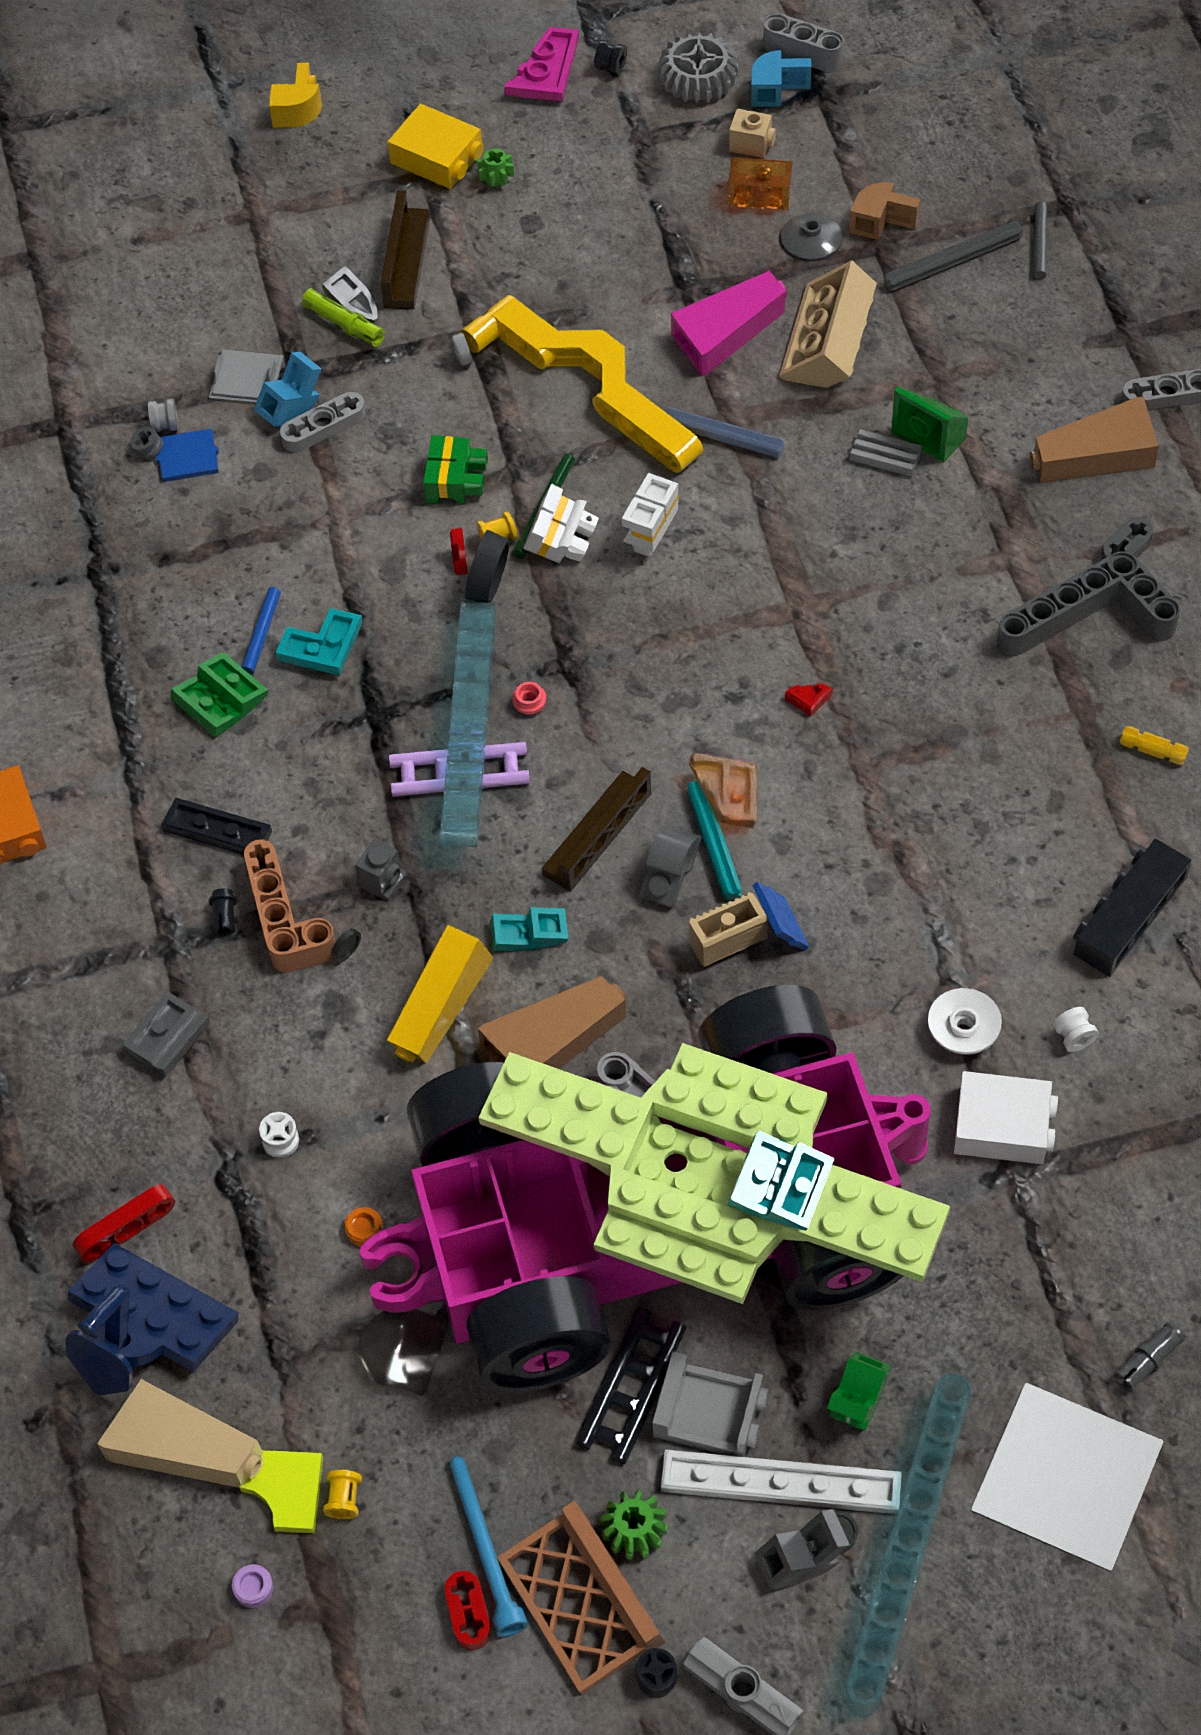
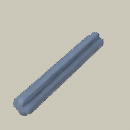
M671 407L664 409L667 414L693 434L777 458L783 452L784 440L781 438Z

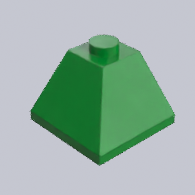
M897 387L894 390L891 433L907 442L922 445L924 452L945 462L966 439L968 417L959 410L952 409L942 402Z

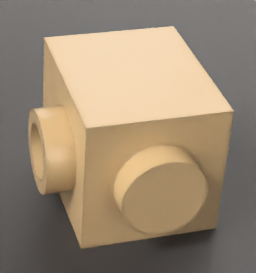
M737 109L729 129V152L764 158L768 146L773 147L776 138V129L772 128V115Z

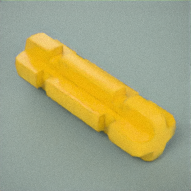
M1126 726L1120 738V744L1131 749L1136 746L1138 747L1137 751L1163 760L1165 757L1170 758L1169 762L1177 765H1183L1187 758L1189 748L1179 743L1172 745L1170 744L1171 740L1145 731L1143 734H1140L1139 729Z

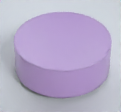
M255 1564L247 1565L239 1569L234 1575L232 1590L235 1598L241 1605L248 1608L260 1607L272 1596L274 1589L273 1581L269 1572L264 1567Z

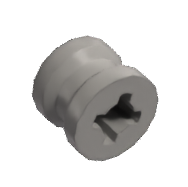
M174 398L167 399L165 403L148 401L150 426L157 433L166 428H169L171 431L178 430V417Z

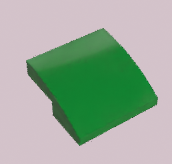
M222 652L198 665L196 676L172 688L170 699L216 737L250 713L268 695V689L227 654Z

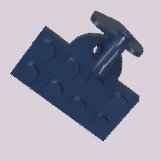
M114 1243L68 1291V1301L89 1312L83 1322L77 1323V1327L80 1330H72L66 1336V1355L91 1390L97 1395L126 1392L132 1387V1367L150 1363L161 1354L194 1372L238 1323L239 1312Z

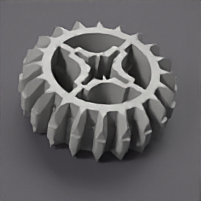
M700 32L697 36H691L687 33L684 39L677 36L675 42H668L666 49L662 50L659 58L658 72L661 85H664L666 93H672L674 99L682 97L685 103L688 100H695L696 104L699 100H705L709 103L712 97L720 100L721 94H729L730 88L735 85L738 73L736 53L732 50L730 43H724L722 37L714 39L712 33L708 36H702Z

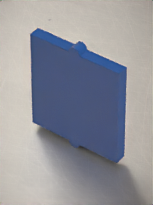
M212 428L161 437L163 448L156 457V460L161 466L163 482L219 473L216 457L219 454V450L214 444Z
M760 882L753 884L752 886L776 936L803 951L808 949L809 945L786 898L773 891L771 887H767Z

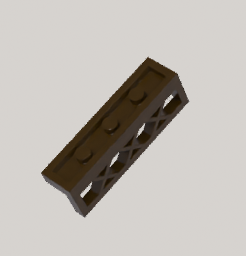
M397 190L380 283L384 308L415 310L430 223V210L408 208L405 190Z
M641 767L635 776L622 771L544 864L542 875L571 892L651 795V771Z

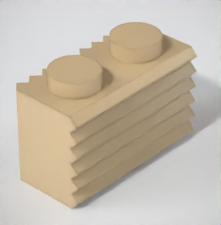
M748 892L747 896L742 895L741 899L735 898V901H729L728 905L716 906V909H710L709 913L703 912V915H697L696 919L690 918L689 944L702 966L705 967L767 939V915L754 894Z

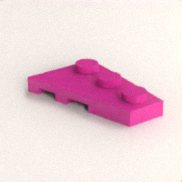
M549 27L532 49L533 54L526 63L522 62L517 69L518 74L515 78L505 84L504 94L506 96L563 102L579 42V30Z

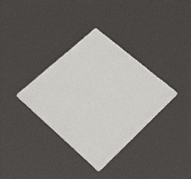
M1025 1383L974 1501L972 1511L1111 1571L1162 1447L1163 1440Z

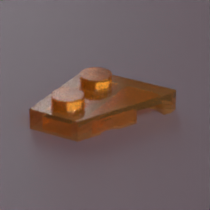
M692 753L689 765L718 822L753 828L757 821V763Z

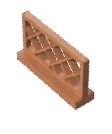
M574 1500L562 1508L564 1513L497 1558L578 1691L584 1694L645 1651L658 1648L666 1642L588 1518ZM564 1527L570 1536L567 1553L546 1550L549 1536ZM541 1542L539 1549L533 1548V1546ZM575 1546L582 1557L573 1555ZM523 1553L538 1555L533 1577L517 1574L510 1562ZM544 1557L565 1560L560 1582L540 1578ZM571 1562L586 1564L590 1568L591 1572L587 1587L567 1583ZM596 1579L603 1590L594 1589ZM523 1582L531 1583L529 1592ZM538 1584L558 1588L553 1610L537 1607L534 1602ZM565 1590L585 1594L581 1615L560 1612ZM592 1595L608 1598L612 1603L608 1621L587 1617ZM617 1613L624 1624L615 1622ZM543 1615L552 1616L550 1626ZM558 1618L579 1622L574 1644L558 1641L555 1631ZM586 1623L607 1627L602 1649L581 1645ZM613 1629L630 1632L637 1643L623 1654L608 1651ZM564 1649L573 1650L571 1659H569ZM579 1652L599 1655L597 1671L582 1680L576 1670ZM607 1657L614 1659L608 1664H606Z

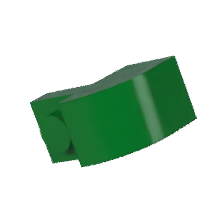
M858 1352L850 1356L841 1383L831 1395L827 1409L831 1410L829 1417L866 1431L881 1399L892 1366Z

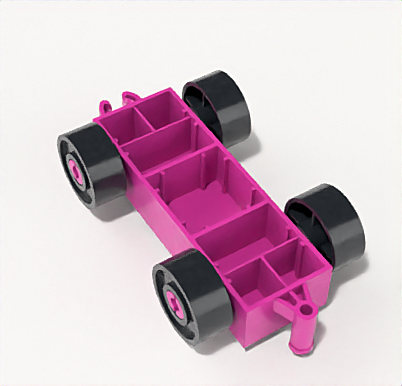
M775 985L753 990L724 1003L715 1009L701 1024L698 1031V1040L702 1050L827 1093L826 1104L814 1130L813 1149L835 1158L832 1165L901 1189L902 1184L890 1152L893 1151L895 1157L901 1162L908 1163L907 1165L917 1164L925 1158L928 1150L927 1135L931 1113L930 1104L924 1097L917 1094H908L904 1097L869 1095L854 1053L835 1057L837 1047L820 1000L813 990L798 985ZM486 1062L446 1072L419 1088L409 1100L407 1115L422 1165L420 1168L411 1170L421 1216L408 1224L401 1223L372 1235L361 1246L360 1257L363 1266L369 1270L376 1269L387 1258L397 1255L407 1257L414 1264V1273L407 1282L399 1285L377 1282L371 1286L370 1295L372 1303L377 1309L391 1313L406 1312L422 1307L427 1302L444 1300L456 1344L467 1341L471 1342L482 1384L486 1388L497 1392H529L549 1388L572 1380L588 1372L604 1360L610 1352L611 1340L600 1305L682 1282L595 1251L594 1242L609 1210L610 1176L587 1162L479 1123L478 1117L504 1062ZM658 1117L662 1124L671 1125L673 1128L699 1137H705L710 1141L736 1150H742L745 1153L748 1152L749 1148ZM671 1154L666 1158L664 1164L668 1170L679 1172L686 1167L687 1159L681 1154ZM783 1239L767 1257V1259L773 1258L787 1302L793 1307L804 1310L831 1309L864 1300L887 1289L904 1276L807 1241Z

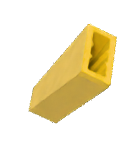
M447 925L387 1039L396 1049L394 1052L396 1056L410 1063H413L415 1059L424 1063L428 1062L493 960V956L478 938Z

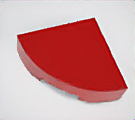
M451 529L450 540L454 572L456 575L468 574L463 529Z
M821 683L805 686L798 684L785 692V700L811 717L832 696L833 688Z

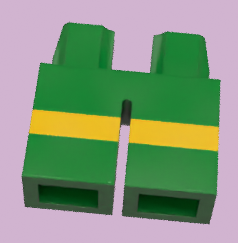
M431 435L423 482L426 503L439 504L440 498H454L456 502L465 504L466 495L483 496L484 474L470 473V470H487V449L471 448L470 438Z

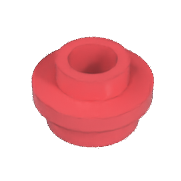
M524 682L513 693V705L517 711L523 714L538 713L546 705V693L537 683Z

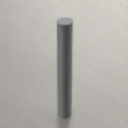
M1038 202L1035 204L1034 277L1036 279H1044L1047 268V204L1045 202Z

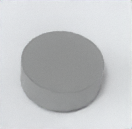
M464 334L453 335L451 342L459 364L464 366L473 363Z

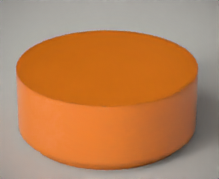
M360 1207L350 1212L345 1220V1231L349 1241L361 1247L372 1235L383 1231V1223L379 1213L368 1207Z

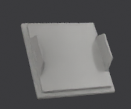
M222 349L214 370V381L209 399L256 404L263 383L278 380L284 355Z

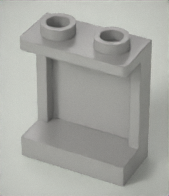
M672 1351L652 1423L653 1437L722 1455L745 1457L747 1448H755L760 1425L754 1424L757 1411L764 1412L768 1399L769 1389L763 1388V1375L755 1373L754 1380L690 1365L688 1364V1355Z

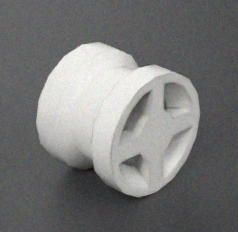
M1076 1007L1064 1012L1053 1023L1056 1032L1063 1035V1044L1068 1052L1082 1050L1099 1037V1032L1095 1025L1088 1022L1089 1015L1084 1007Z
M274 1112L264 1117L260 1123L259 1132L267 1154L276 1158L288 1157L293 1154L299 1145V1136L293 1118L284 1112ZM281 1137L283 1140H274V1138Z

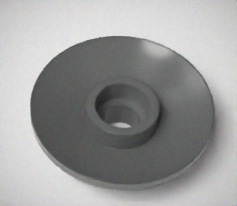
M818 213L800 214L791 218L783 226L781 243L786 252L797 259L820 261L831 257L839 250L842 244V230L836 221L826 215Z

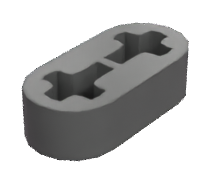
M1132 518L1126 521L1104 544L1101 560L1111 554L1120 552L1122 549H1124V552L1131 553L1138 558L1151 544L1153 535L1151 523L1143 518ZM1131 534H1138L1133 540H1131Z

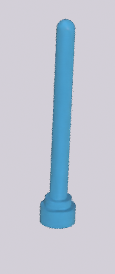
M455 1456L450 1461V1468L496 1604L494 1609L495 1616L492 1618L497 1636L509 1637L526 1629L528 1623L523 1609L518 1607L516 1602L511 1601L465 1460L460 1456Z

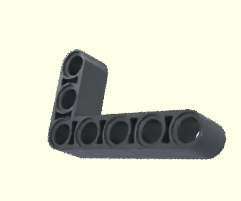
M1116 552L1006 613L999 622L997 647L1004 655H1021L1116 600L1150 637L1159 641H1165L1172 638L1176 632L1180 606L1134 555L1128 552Z

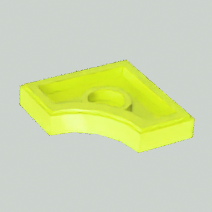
M262 1450L263 1465L255 1478L247 1477L243 1485H239L241 1492L256 1495L268 1504L273 1514L275 1532L315 1533L323 1466L322 1453Z

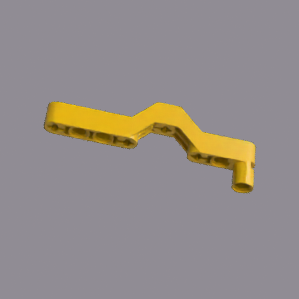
M511 295L504 297L488 309L485 315L479 316L460 331V333L464 334L469 350L473 353L480 352L495 339L500 338L539 369L563 366L583 367L602 382V391L593 397L592 400L598 414L675 473L681 472L703 454V445L695 434L626 383L625 346L605 331H558Z

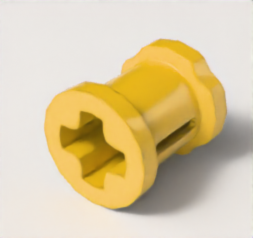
M508 511L503 512L502 517L484 523L482 520L477 522L476 526L480 540L486 530H490L504 538H510L512 541L518 538L515 523Z
M333 1470L328 1472L327 1481L330 1483L328 1503L324 1505L323 1509L324 1515L335 1519H354L358 1517L359 1510L355 1503L357 1486L362 1483V1475L350 1470Z

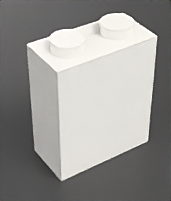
M963 1071L954 1154L1044 1164L1046 1151L1053 1152L1055 1129H1049V1118H1056L1058 1096L1051 1095L1052 1081Z

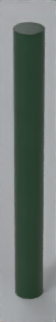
M563 455L512 551L514 557L518 559L525 557L528 550L523 549L540 504L551 484L559 488L562 487L575 462V458L572 455Z

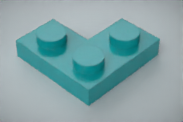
M330 608L319 634L287 627L276 650L277 661L340 676L362 626V616Z

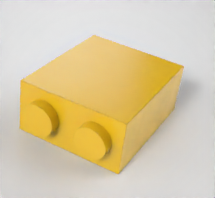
M421 103L387 141L391 164L449 189L465 176L467 169L475 160L481 157L484 150L480 128Z

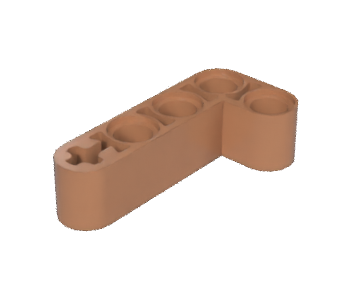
M255 840L248 844L244 851V858L273 967L280 972H292L331 961L333 959L332 949L336 942L331 923L322 918L294 923L273 844L266 840ZM266 863L267 869L260 870L259 864ZM274 889L270 893H264L267 890ZM278 918H281V919H282V920H280V921H278V922H271V921L274 920V919H278ZM318 939H325L323 942L314 943ZM283 948H290L288 951L279 952Z

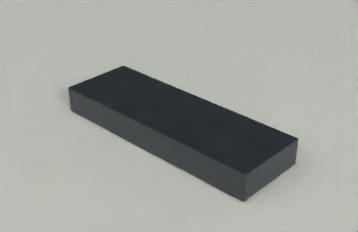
M176 797L162 823L163 832L244 855L248 844L255 840L268 841L272 833V828L269 824Z

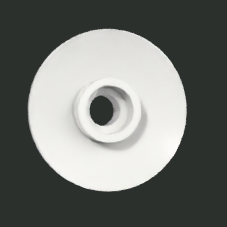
M958 988L943 993L933 1002L928 1015V1027L932 1037L940 1046L957 1054H975L986 1050L998 1038L1002 1024L1001 1014L995 1002L986 994L969 988ZM961 1024H966L970 1027V1029L963 1030L958 1028L957 1026Z

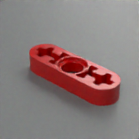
M155 1185L82 1231L75 1238L72 1246L83 1262H94L114 1243L120 1246L166 1216L173 1209L176 1201L165 1185Z

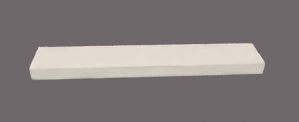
M665 1450L661 1492L898 1515L902 1472Z

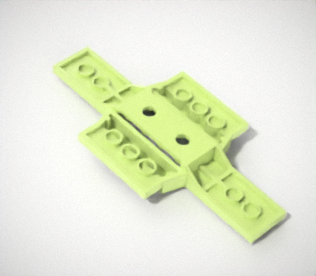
M682 1043L671 1070L667 1069L641 1098L509 1052L478 1117L481 1125L582 1160L610 1176L609 1210L594 1242L595 1251L741 1304L744 1303L757 1269L783 1239L811 1242L923 1282L950 1213L949 1205L835 1165L831 1167L806 1231L777 1224L728 1205L727 1201L747 1153L710 1141L705 1137H699L673 1128L671 1125L662 1124L658 1117L747 1148L750 1147L752 1139L758 1130L792 1146L800 1142L813 1148L814 1130L826 1104L827 1093ZM671 1154H681L687 1159V1165L679 1172H672L665 1167L666 1158Z

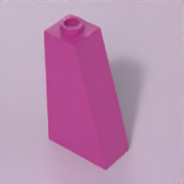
M767 271L672 312L671 335L700 375L704 376L785 312V298H787L785 285L782 281H777L770 271Z

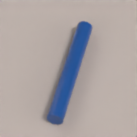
M275 587L268 588L242 668L250 675H253L281 594V591Z

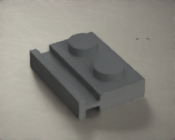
M167 991L122 1045L126 1053L150 1068L159 1070L166 1077L209 1026L210 1020L207 1015L200 1014L196 1011V1008Z

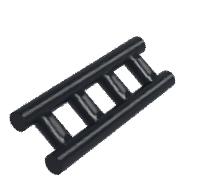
M638 1307L576 1442L579 1447L590 1450L595 1439L614 1446L616 1450L612 1459L620 1464H626L666 1376L672 1351H677L687 1329L683 1323L673 1321L669 1332L647 1324L651 1312L641 1307ZM640 1338L662 1346L654 1365L632 1357ZM625 1371L647 1379L638 1399L617 1391ZM610 1405L632 1413L623 1433L602 1425Z

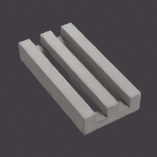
M860 429L858 439L855 440L854 448L850 452V460L912 477L921 455L922 445Z

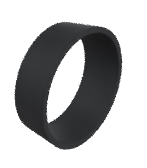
M486 530L471 565L465 590L466 600L488 604L492 602L506 566L510 548L509 539Z

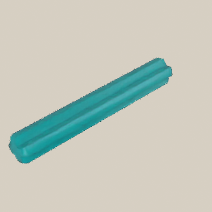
M702 779L691 781L687 784V792L722 896L727 901L740 898L742 888L707 786Z

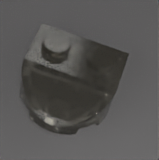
M418 1309L394 1313L382 1311L376 1315L362 1330L357 1345L358 1356H361L369 1378L381 1386L388 1382L423 1396L427 1392L449 1322Z

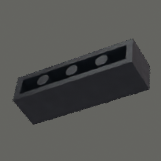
M1156 838L1147 849L1141 847L1133 858V867L1128 873L1123 871L1117 877L1112 889L1114 891L1108 898L1103 896L1098 901L1093 910V918L1089 923L1083 921L1077 928L1073 939L1076 940L1074 956L1111 977L1187 879L1192 859Z

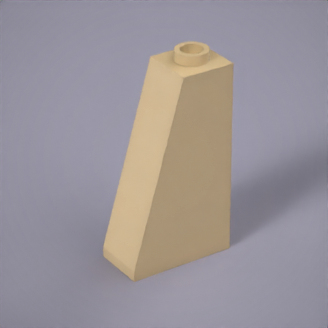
M142 1379L97 1443L105 1459L113 1463L238 1488L239 1485H243L247 1477L255 1478L263 1465V1457H261L263 1452L256 1439Z

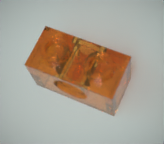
M732 157L728 180V206L789 210L793 161Z

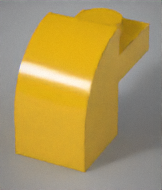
M297 63L295 84H271L269 108L273 128L303 126L313 121L321 112L319 84H317L316 75H311L309 63Z

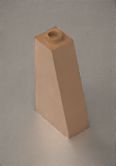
M1136 397L1037 436L1034 451L1029 453V460L1032 471L1037 470L1040 483L1155 467L1159 445L1144 397Z
M600 976L483 1024L478 1028L480 1046L495 1062H505L508 1053L511 1052L560 1069L626 1018L625 1001L627 999L618 985L614 983L610 985Z

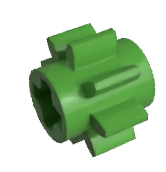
M501 149L485 151L483 159H477L479 180L486 181L491 187L506 185L508 176L513 177L515 175L512 155H506Z

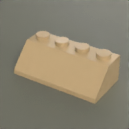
M852 260L807 283L779 374L782 380L828 388L839 382L846 381L852 375L854 361L860 348V340L867 324L866 319L873 302V295L877 284Z

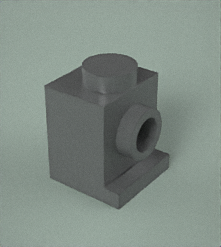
M373 839L355 864L359 887L387 901L392 898L407 877V871L402 870L400 866L398 850L376 839Z

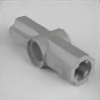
M705 1637L695 1644L683 1663V1668L723 1697L732 1710L744 1713L772 1735H791L804 1714V1710L763 1681L754 1668L740 1664ZM747 1682L751 1684L754 1691L744 1697L735 1694L732 1688L736 1683Z

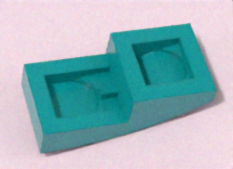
M530 907L527 915L492 914L490 919L493 951L533 950L563 944L568 941L565 908Z

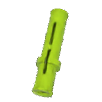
M312 288L308 289L302 296V299L306 300L301 301L303 307L337 324L351 337L357 336L373 347H378L383 342L385 330L366 320L363 314L349 311Z

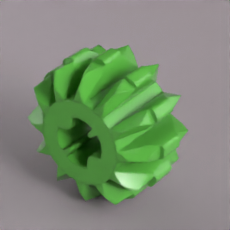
M639 1489L634 1493V1499H629L628 1495L622 1491L619 1494L620 1504L609 1500L606 1504L609 1513L603 1514L600 1517V1523L605 1527L602 1531V1539L607 1542L612 1541L611 1551L614 1554L625 1548L626 1559L629 1561L633 1558L634 1551L637 1550L646 1559L649 1556L648 1545L655 1549H660L662 1540L659 1536L668 1533V1525L662 1522L666 1518V1510L664 1508H656L657 1498L654 1495L643 1501L642 1491ZM631 1520L640 1521V1524H637L638 1529H629L628 1525L631 1526Z

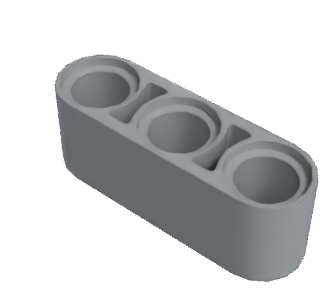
M778 13L770 14L764 19L763 48L767 52L781 50V57L785 59L811 58V67L825 72H834L842 67L844 39L841 34Z

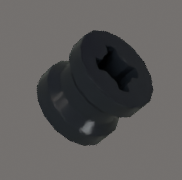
M602 39L595 53V68L599 70L607 68L610 69L611 73L619 75L624 68L627 58L626 45L618 44L614 46L611 45L610 41Z
M652 1648L645 1651L639 1657L636 1664V1675L640 1690L652 1698L664 1697L674 1690L677 1683V1664L674 1657L668 1651L661 1648Z

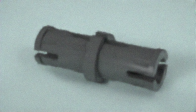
M1166 1322L1147 1343H1140L1135 1349L1136 1354L1119 1370L1114 1372L1113 1376L1119 1385L1131 1375L1126 1380L1127 1383L1122 1387L1124 1390L1132 1392L1151 1371H1158L1163 1365V1359L1179 1344L1184 1342V1335L1179 1329L1167 1339L1172 1334L1171 1331L1176 1327L1174 1324Z

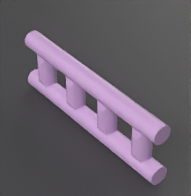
M526 742L389 755L390 768L401 767L402 780L400 783H391L392 797L529 784V770L518 771L517 756L527 755ZM503 757L505 772L484 774L483 759ZM469 761L470 776L450 778L449 762ZM435 764L436 779L415 781L414 766Z

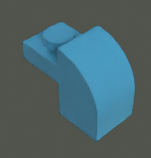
M781 50L771 51L760 56L752 66L751 107L781 106L782 89H811V58L781 59Z
M292 352L282 380L263 383L254 410L274 427L282 426L285 422L311 410L320 396L314 390L321 368L302 352Z

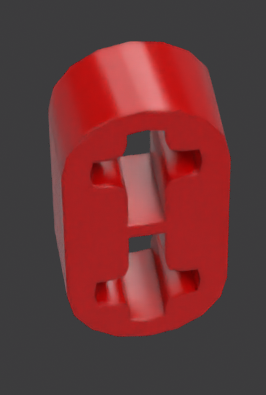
M466 1570L457 1571L451 1574L445 1583V1595L454 1634L458 1644L463 1648L478 1650L488 1643L491 1636V1627L481 1585L478 1578L472 1572ZM465 1583L467 1588H474L468 1592L469 1605L462 1606L460 1595H452V1593L458 1591V1584ZM472 1614L476 1626H483V1628L478 1629V1636L475 1638H470L468 1632L461 1633V1631L467 1629L465 1616Z

